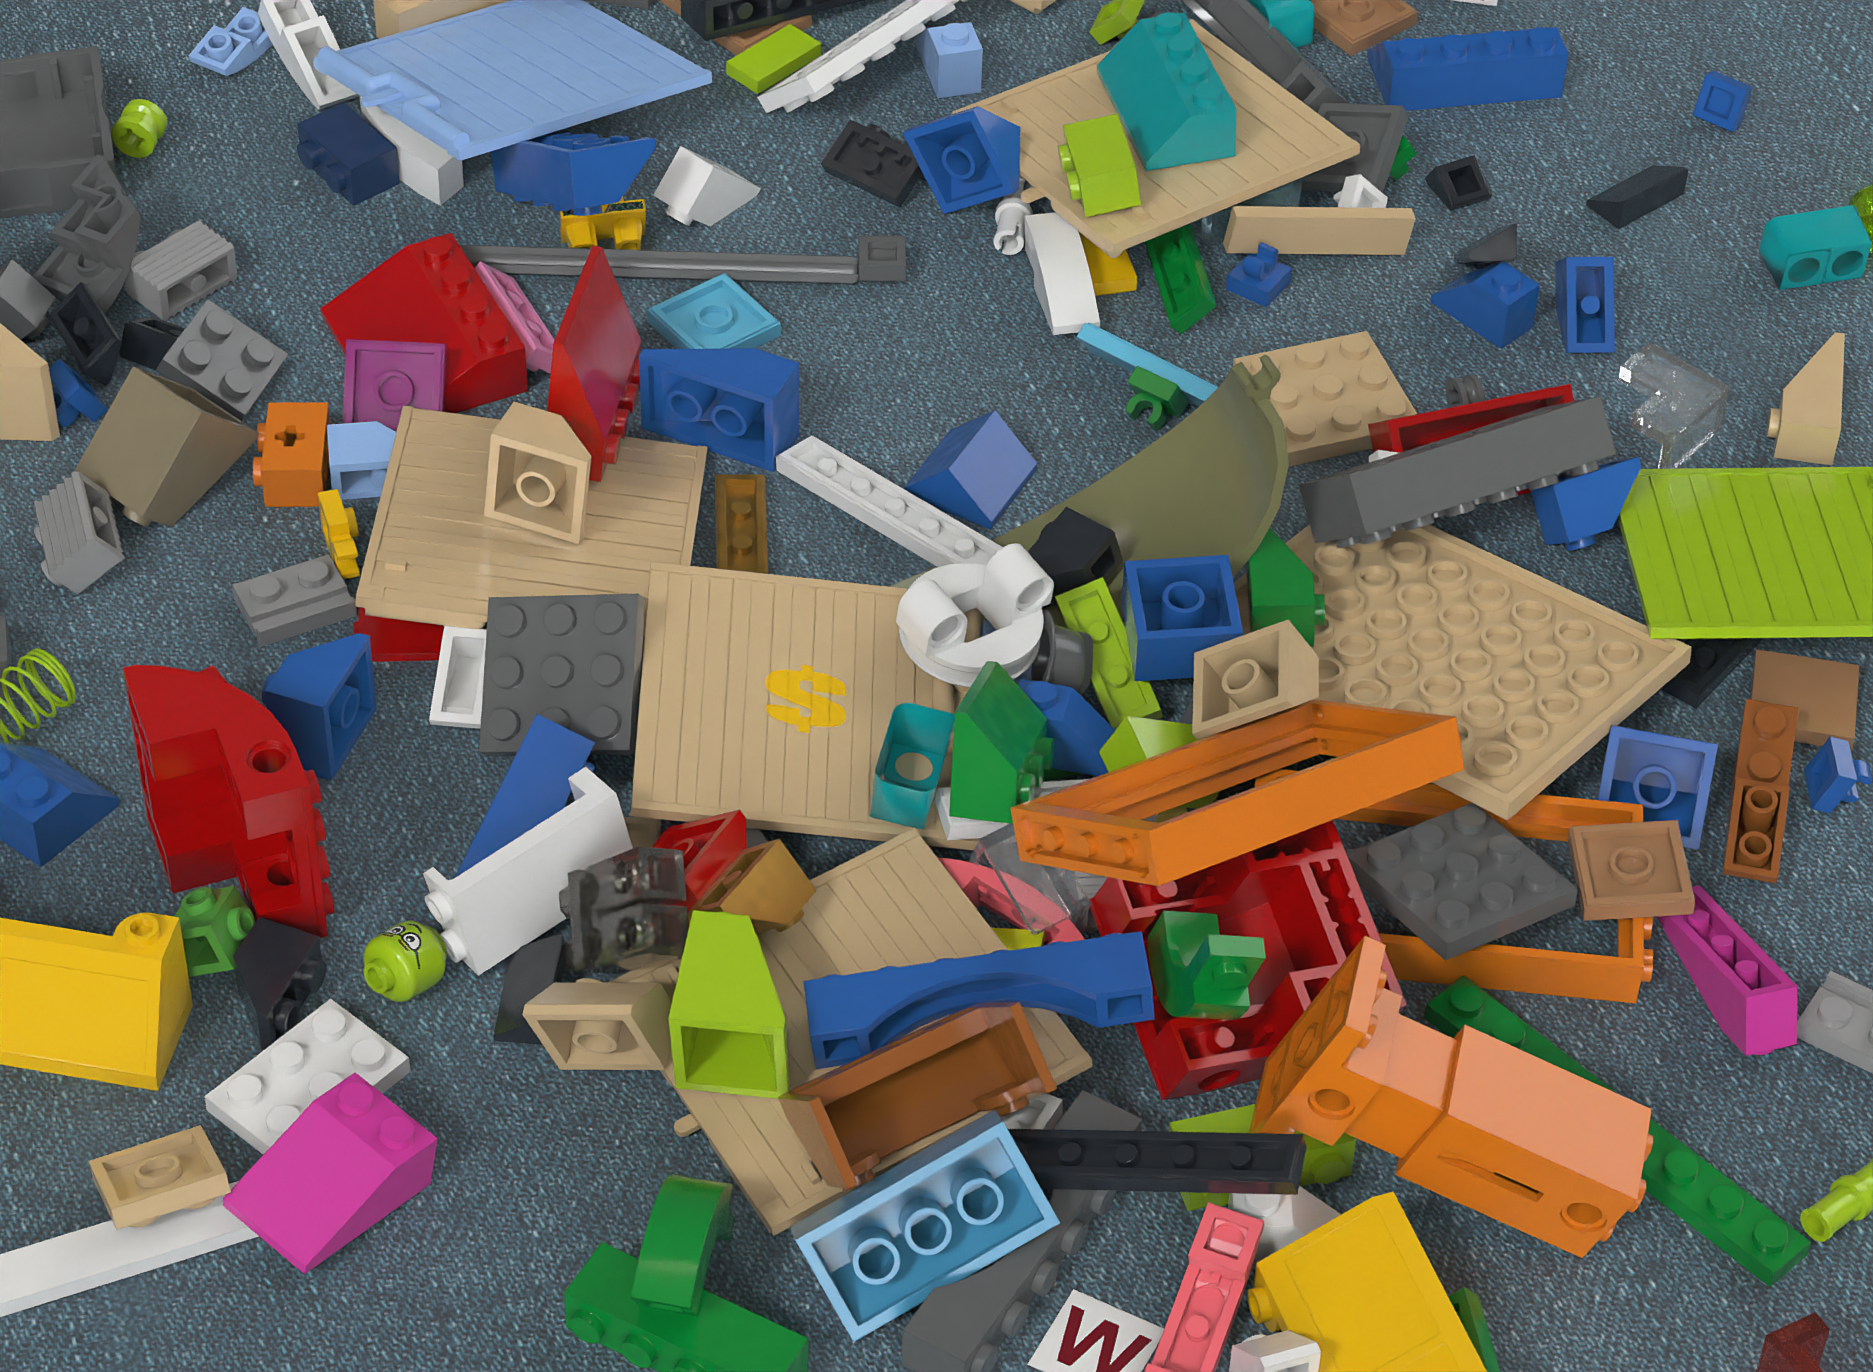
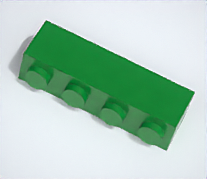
M601 1242L564 1292L566 1328L572 1330L577 1337L587 1343H599L622 1354L629 1362L640 1368L650 1367L658 1372H808L809 1338L704 1289L698 1316L638 1306L631 1298L638 1258Z

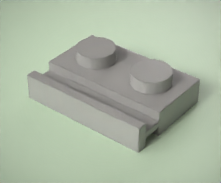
M329 554L232 585L234 600L251 631L255 632L260 647L357 616L355 599L350 597L347 585Z
M1830 970L1822 987H1819L1797 1021V1038L1873 1074V990Z

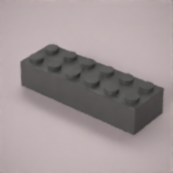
M1596 396L1530 411L1299 484L1315 543L1335 540L1336 547L1343 548L1361 542L1362 544L1380 541L1392 537L1391 532L1401 529L1407 531L1434 523V518L1444 515L1451 517L1475 510L1477 504L1487 501L1488 503L1506 500L1517 496V491L1527 488L1534 490L1558 483V478L1567 475L1573 477L1598 470L1597 460L1615 455L1616 451L1601 397Z

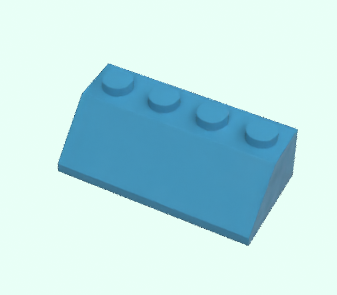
M994 1109L790 1227L795 1241L851 1339L855 1342L924 1302L934 1288L961 1281L1060 1224V1221L1006 1125Z

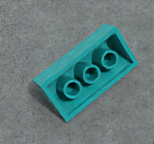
M1166 12L1156 17L1140 19L1097 65V74L1116 113L1119 115L1120 121L1145 171L1236 156V107L1185 12Z

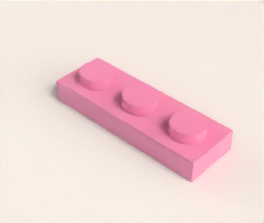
M480 261L474 269L523 343L526 353V368L533 372L541 369L551 374L554 338L515 279Z

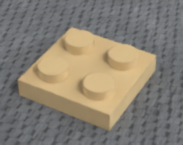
M201 1125L88 1161L94 1183L116 1230L127 1226L132 1228L143 1227L153 1223L161 1215L182 1208H201L211 1204L216 1197L231 1193L226 1171Z

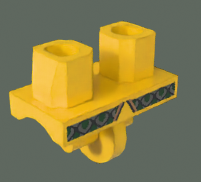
M622 197L617 203L601 205L602 212L594 215L576 216L573 215V210L560 211L561 243L567 242L569 248H591L592 245L597 246L598 239L614 238L615 249L641 250L642 235H645L646 224L644 199L624 201Z

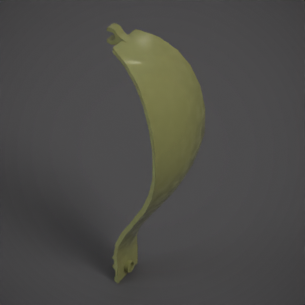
M1267 355L1260 357L1262 368L1253 376L1244 364L1239 362L1231 367L1223 383L1196 410L1173 429L1090 486L1038 517L991 541L1002 547L1015 543L1020 544L1028 552L1039 539L1043 528L1049 522L1054 521L1065 507L1113 530L1123 562L1105 583L1124 626L1125 622L1121 605L1124 561L1228 555L1232 577L1234 578L1258 549L1280 508L1288 472L1289 460L1283 421L1270 402L1271 391L1281 377L1279 370ZM937 566L888 587L909 589L916 579L924 573L937 568ZM1057 605L1042 608V610L1050 611L1054 625L1067 628ZM981 613V625H982L983 621H984V620H987V619H986V618L984 617V615Z

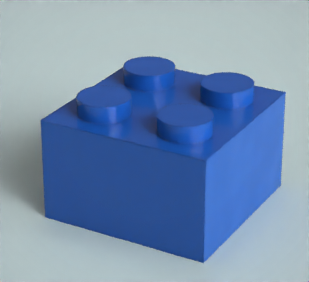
M1228 555L1124 561L1121 605L1134 681L1194 678L1195 652L1243 636Z

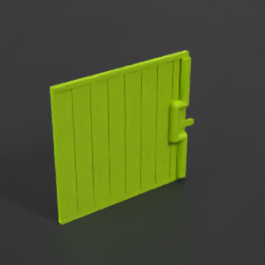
M1873 467L1640 469L1618 515V521L1650 639L1873 637Z

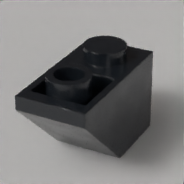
M1065 507L1054 521L1049 522L1043 528L1039 539L1028 551L1031 557L1054 582L1051 603L1042 608L1056 606L1055 596L1103 577L1106 582L1123 562L1115 532L1068 507Z
M259 917L233 955L238 993L260 1046L265 1050L283 1036L284 1033H287L296 1026L301 1006L310 993H316L320 989L324 981L326 963L322 961L319 936Z

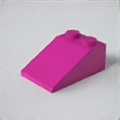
M355 1072L315 1099L231 1189V1193L226 1194L223 1198L222 1206L302 1273L306 1274L431 1184L438 1138Z

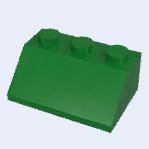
M987 661L955 711L949 816L1013 824L1011 807L1033 800L1035 788H1041L1044 771L1051 770L1055 741L1054 738L1046 737L1047 718L998 662Z

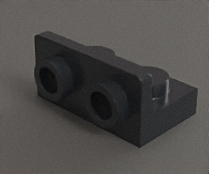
M851 119L821 162L826 173L898 207L902 206L919 178L927 181L907 141L902 144L891 139L885 130L875 124L868 123L867 126H863Z

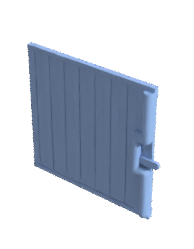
M510 0L338 51L325 46L318 51L317 57L313 58L314 69L324 75H329L362 96L361 105L363 107L376 105L445 149L449 155L459 161L712 83V72L701 68L583 0Z

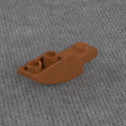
M1746 699L1729 798L1722 874L1777 883L1790 786L1788 785L1798 707Z

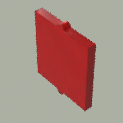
M359 607L358 621L353 623L354 634L361 633L370 636L372 662L439 660L444 631L443 625L365 615L366 608Z

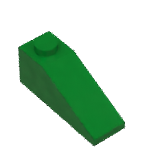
M1269 527L1260 546L1246 562L1250 633L1289 620L1309 646L1314 647L1315 626H1324L1325 622L1324 594L1314 593L1313 573Z

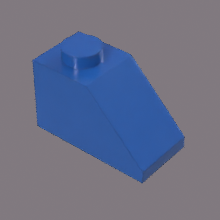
M1565 257L1556 261V312L1565 353H1614V257Z
M1501 262L1463 274L1432 294L1431 303L1502 349L1533 328L1540 284L1506 262Z
M1639 457L1614 460L1599 465L1598 470L1573 477L1567 475L1558 478V483L1531 490L1545 544L1565 543L1567 551L1595 544L1594 534L1612 529L1641 469Z
M1020 679L1018 686L1047 718L1046 737L1054 738L1055 749L1051 768L1095 776L1108 773L1099 751L1114 733L1115 729L1072 687L1051 684L1045 681Z

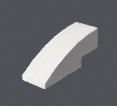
M261 0L257 14L286 68L318 110L360 96L329 75H324L314 69L313 58L317 57V53L322 47L328 46L335 51L340 50L324 15L318 17L310 0Z
M361 105L362 118L397 148L399 180L418 194L440 206L464 187L462 160L459 161L449 155L445 149L376 105L372 107H363Z
M1056 212L1025 215V251L1034 270V289L1052 334L1078 333L1083 324H1088V322L1100 328L1099 313L1091 275L1078 230Z
M487 622L481 629L444 626L429 717L430 725L481 728Z

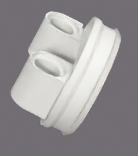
M1016 543L1007 545L997 551L987 565L955 563L934 568L916 579L899 602L896 623L899 626L902 645L909 657L921 669L948 684L970 688L987 661L998 662L1009 676L1014 679L1024 673L1037 656L1044 624L1042 607L1051 603L1054 582L1023 546ZM977 608L997 631L965 643L968 620L963 613Z

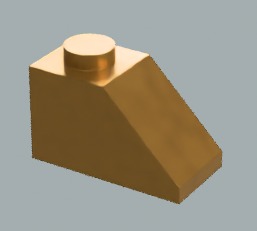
M776 839L744 849L684 917L690 924L693 910L706 912L724 911L731 914L750 916L755 934L774 928L777 932H782L795 925L803 917L804 911L802 907L817 890L781 840Z

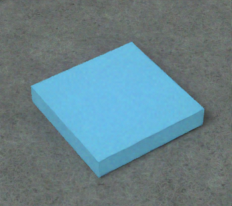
M726 273L647 309V322L676 349L757 348L781 336V323Z

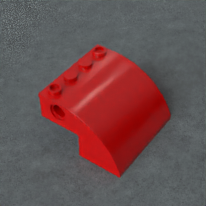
M132 665L122 668L146 818L172 894L237 877L246 905L252 911L255 922L259 917L317 935L320 938L327 937L326 916L334 914L335 910L327 882L322 883L321 879L330 877V868L325 850L322 845L317 846V842L326 840L325 828L319 809L313 808L312 805L322 802L321 792L314 770L304 771L296 748L287 731L275 716L252 696L222 680L195 671L166 666Z
M1333 820L1160 886L1108 877L1095 896L1088 901L1101 937L1112 933L1127 934L1142 931L1152 982L1154 1020L1134 1022L1133 1024L1161 1100L1215 1091L1261 1079L1266 1059L1362 938L1367 936L1382 943ZM1163 911L1217 914L1220 935L1263 938L1266 959L1248 985L1250 1007L1240 1018L1236 1020L1175 1017L1164 1009L1153 982L1147 937ZM1385 951L1381 970L1387 972L1384 988L1402 996L1399 1013H1401L1407 1004Z

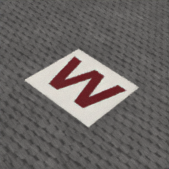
M1073 1289L1027 1365L1043 1372H1142L1159 1344L1164 1328Z

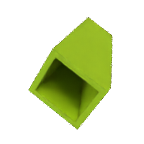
M693 910L668 1017L675 1088L778 1099L779 1096L790 1090L786 1020L750 916L731 914L724 911L706 912Z

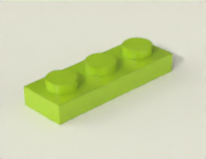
M1103 577L1055 596L1066 627L1086 633L1092 638L1093 662L1090 682L1108 723L1116 730L1126 716L1155 720L1162 718L1160 705L1149 681H1134L1126 629Z

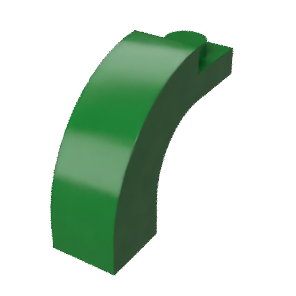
M1163 911L1147 937L1153 982L1164 1009L1175 1017L1236 1020L1240 1018L1250 1007L1248 985L1266 959L1263 938L1220 935L1217 914Z
M670 1174L665 1179L647 1224L633 1282L631 1298L638 1306L698 1316L706 1272L716 1239L731 1241L735 1217L728 1209L733 1188L732 1184L679 1174Z

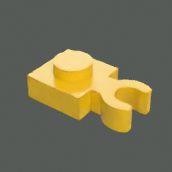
M338 489L319 492L321 528L331 559L343 579L360 576L355 559L358 557V553L353 540L354 537L359 536L353 507L344 508Z

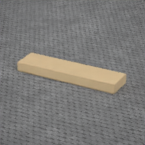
M1233 206L1223 244L1226 253L1257 254L1258 245L1262 242L1278 249V254L1405 255L1416 218L1412 208Z

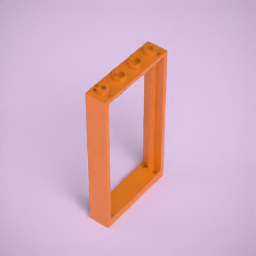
M1313 699L1011 807L1020 861L1160 886L1464 770L1461 737L1455 716ZM1319 754L1337 756L1336 758L1160 823L1142 820Z
M1278 769L1256 777L1254 788L1298 771ZM1426 784L1336 819L1412 827L1472 802L1436 784ZM1538 794L1509 820L1480 807L1515 837L1568 842L1570 826L1643 822L1642 804ZM1653 917L1617 919V957L1484 944L1445 961L1419 937L1378 933L1382 944L1386 945L1385 951L1397 980L1452 985L1462 976H1465L1479 988L1636 1004L1641 982H1650L1652 977L1653 949H1644V940L1650 941Z

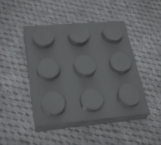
M638 593L489 597L479 752L485 756H516L536 714L595 742L589 755L635 754L645 598Z
M1469 803L1346 853L1358 884L1445 961L1574 907L1576 903L1577 888L1474 803Z

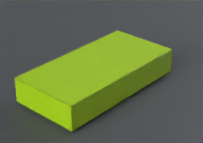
M788 24L726 61V74L751 91L759 94L821 56V43L792 24Z

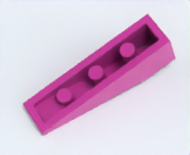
M1700 885L1692 887L1695 899L1694 914L1656 916L1720 1029L1745 1056L1752 1054L1765 1055L1773 1052L1775 1049L1797 1044L1798 986Z

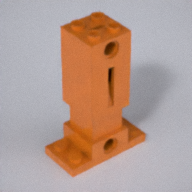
M1364 936L1266 1059L1249 1133L1294 1134L1295 1130L1330 1146H1333L1342 1134L1346 1133L1399 1157L1395 1175L1580 1258H1583L1599 1240L1605 1242L1612 1234L1617 1221L1627 1211L1630 1213L1634 1212L1644 1197L1646 1181L1641 1179L1643 1163L1646 1161L1653 1145V1136L1648 1134L1652 1109L1467 1025H1464L1457 1035L1451 1038L1399 1014L1402 996L1384 988L1387 972L1381 970L1386 945Z

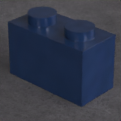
M344 102L297 123L300 143L297 145V153L302 164L307 169L315 171L326 181L333 192H339L353 206L400 184L397 148Z

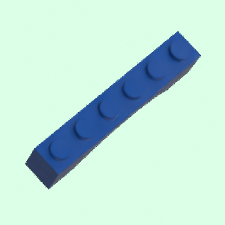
M1142 931L1127 934L1112 933L1099 938L1072 942L1057 941L1045 946L1018 950H997L990 954L956 959L942 958L934 962L902 967L887 966L875 971L848 975L833 974L820 979L803 981L816 1069L842 1066L904 1037L920 1026L979 1003L1020 1002L1021 1007L1046 1009L1073 1016L1098 1028L1154 1020L1152 982Z

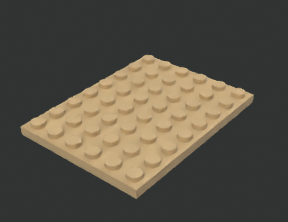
M1308 525L1285 543L1313 573L1314 593L1324 594L1325 622L1324 626H1315L1314 647H1311L1319 657V697L1314 700L1455 716L1461 737L1464 770L1432 783L1506 820L1515 815L1610 733L1611 725L1618 726L1690 663L1691 646L1676 639H1650L1646 625L1431 525L1407 531L1401 529L1391 532L1392 537L1368 544H1362L1361 542L1343 548H1337L1335 540L1315 543L1311 527ZM1245 573L1234 582L1243 635L1250 633L1247 578Z

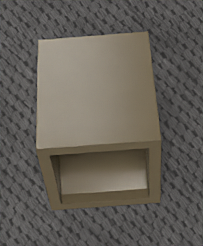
M133 366L75 471L80 472L105 489L111 496L109 499L112 503L118 500L125 505L122 514L134 522L149 527L151 521L172 527L255 442L259 433L193 388Z

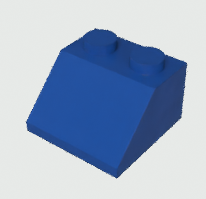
M358 633L289 654L276 674L271 673L264 683L262 702L266 704V708L287 731L296 748L304 771L313 769L316 777L332 781L377 710L370 636Z
M1611 725L1598 800L1642 804L1643 822L1678 820L1683 847L1699 850L1718 744Z
M0 743V840L38 866H44L119 806L118 797L43 748Z

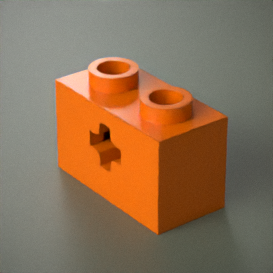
M328 402L268 403L266 423H258L257 432L259 433L257 436L258 452L262 453V457H254L253 483L255 487H263L265 507H319L318 493L327 491L330 465L327 425L331 424Z

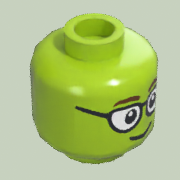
M413 920L399 922L373 937L365 946L363 956L365 980L373 991L380 993L389 1000L397 1003L409 1001L435 986L443 978L447 958L445 943L438 932L429 926Z

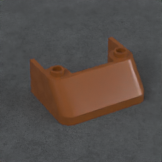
M1020 1002L979 1003L955 1012L797 1086L779 1096L778 1100L788 1122L827 1185L840 1187L843 1191H847L872 1180L875 1175L871 1168L881 1162L880 1158L978 1111L995 1109L1000 1117L1011 1114L1029 1104L1027 1094L1032 1092L1049 1093L1057 1089Z

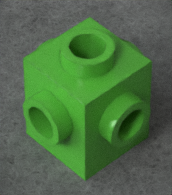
M236 886L218 889L202 887L193 890L182 899L181 906L174 917H179L188 976L192 977L234 970L233 955L255 924L253 913L245 905Z

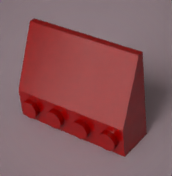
M452 233L405 246L320 308L323 320L345 356L346 339L446 344L444 412L459 413L528 391L525 347Z
M593 245L553 342L547 411L562 415L591 455L589 480L601 482L607 463L616 464L620 438L625 439L630 413L634 414L638 389H640L639 354L641 338L603 248Z

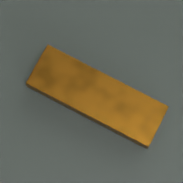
M715 474L717 569L768 574L765 475Z

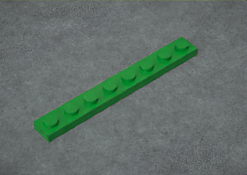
M1462 976L1426 1004L1424 1019L1451 1038H1454L1462 1027L1467 1025L1615 1092L1465 976ZM1650 1119L1648 1134L1653 1136V1145L1646 1161L1643 1163L1641 1179L1646 1181L1645 1191L1769 1287L1807 1256L1811 1241Z

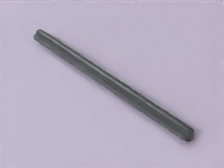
M460 245L474 268L481 261L505 274L580 276L591 248ZM603 249L616 278L710 280L726 273L733 281L855 284L858 279V260L854 256Z

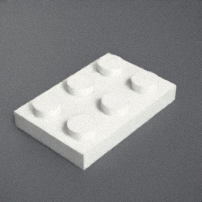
M330 998L205 1095L206 1110L264 1155L315 1099L356 1072L383 1094L410 1072L409 1057Z

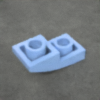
M242 7L225 29L213 25L189 54L190 62L229 76L253 63L273 44L257 15L258 12Z

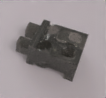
M638 846L590 865L586 870L577 869L567 873L568 887L559 892L560 911L566 918L571 919L572 939L567 940L563 946V962L567 969H574V972L622 974L629 970L640 968L641 965L661 960L682 959L689 929L687 907L657 904H676L686 900L683 850Z

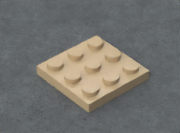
M1367 331L1233 359V366L1242 362L1252 376L1262 368L1260 357L1263 355L1269 356L1279 370L1281 377L1271 391L1270 402L1283 421L1289 466L1372 449L1368 424L1417 414Z

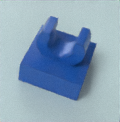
M1713 70L1705 75L1693 116L1733 132L1740 128L1753 87Z
M1261 242L1258 245L1257 254H1248L1227 275L1226 290L1267 307L1291 282L1292 268L1277 262L1278 249Z
M58 359L49 368L51 381L56 386L52 387L57 420L61 426L67 427L76 420L79 411L95 423L108 410L89 382L61 359Z
M1831 736L1804 769L1812 809L1831 814L1840 801L1856 802L1859 799L1856 782L1870 785L1873 781L1869 764L1861 760L1852 759L1849 741Z

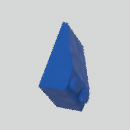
M755 348L643 349L639 354L642 429L693 446H706L708 451L771 472L776 470L775 457L791 448L798 439V362Z

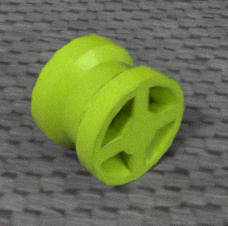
M131 100L123 109L121 118L112 127V141L121 152L131 157H147L155 149L158 139L163 136L168 125L167 117L162 109L148 100Z

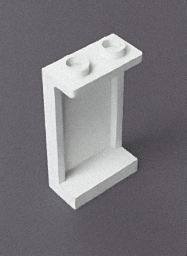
M587 767L568 778L575 801L452 880H447L434 867L423 873L430 892L425 896V902L435 919L441 923L443 932L439 935L445 943L447 955L455 963L463 960L479 976L516 952L521 946L528 944L611 890L614 885L613 877L620 875V883L623 882L638 864L616 792Z

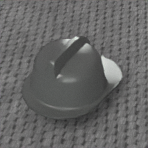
M1042 610L1044 620L1043 631L1037 656L1032 663L1031 681H1045L1051 684L1072 687L1077 693L1082 695L1090 684L1092 676V638L1086 633L1054 625L1050 611Z

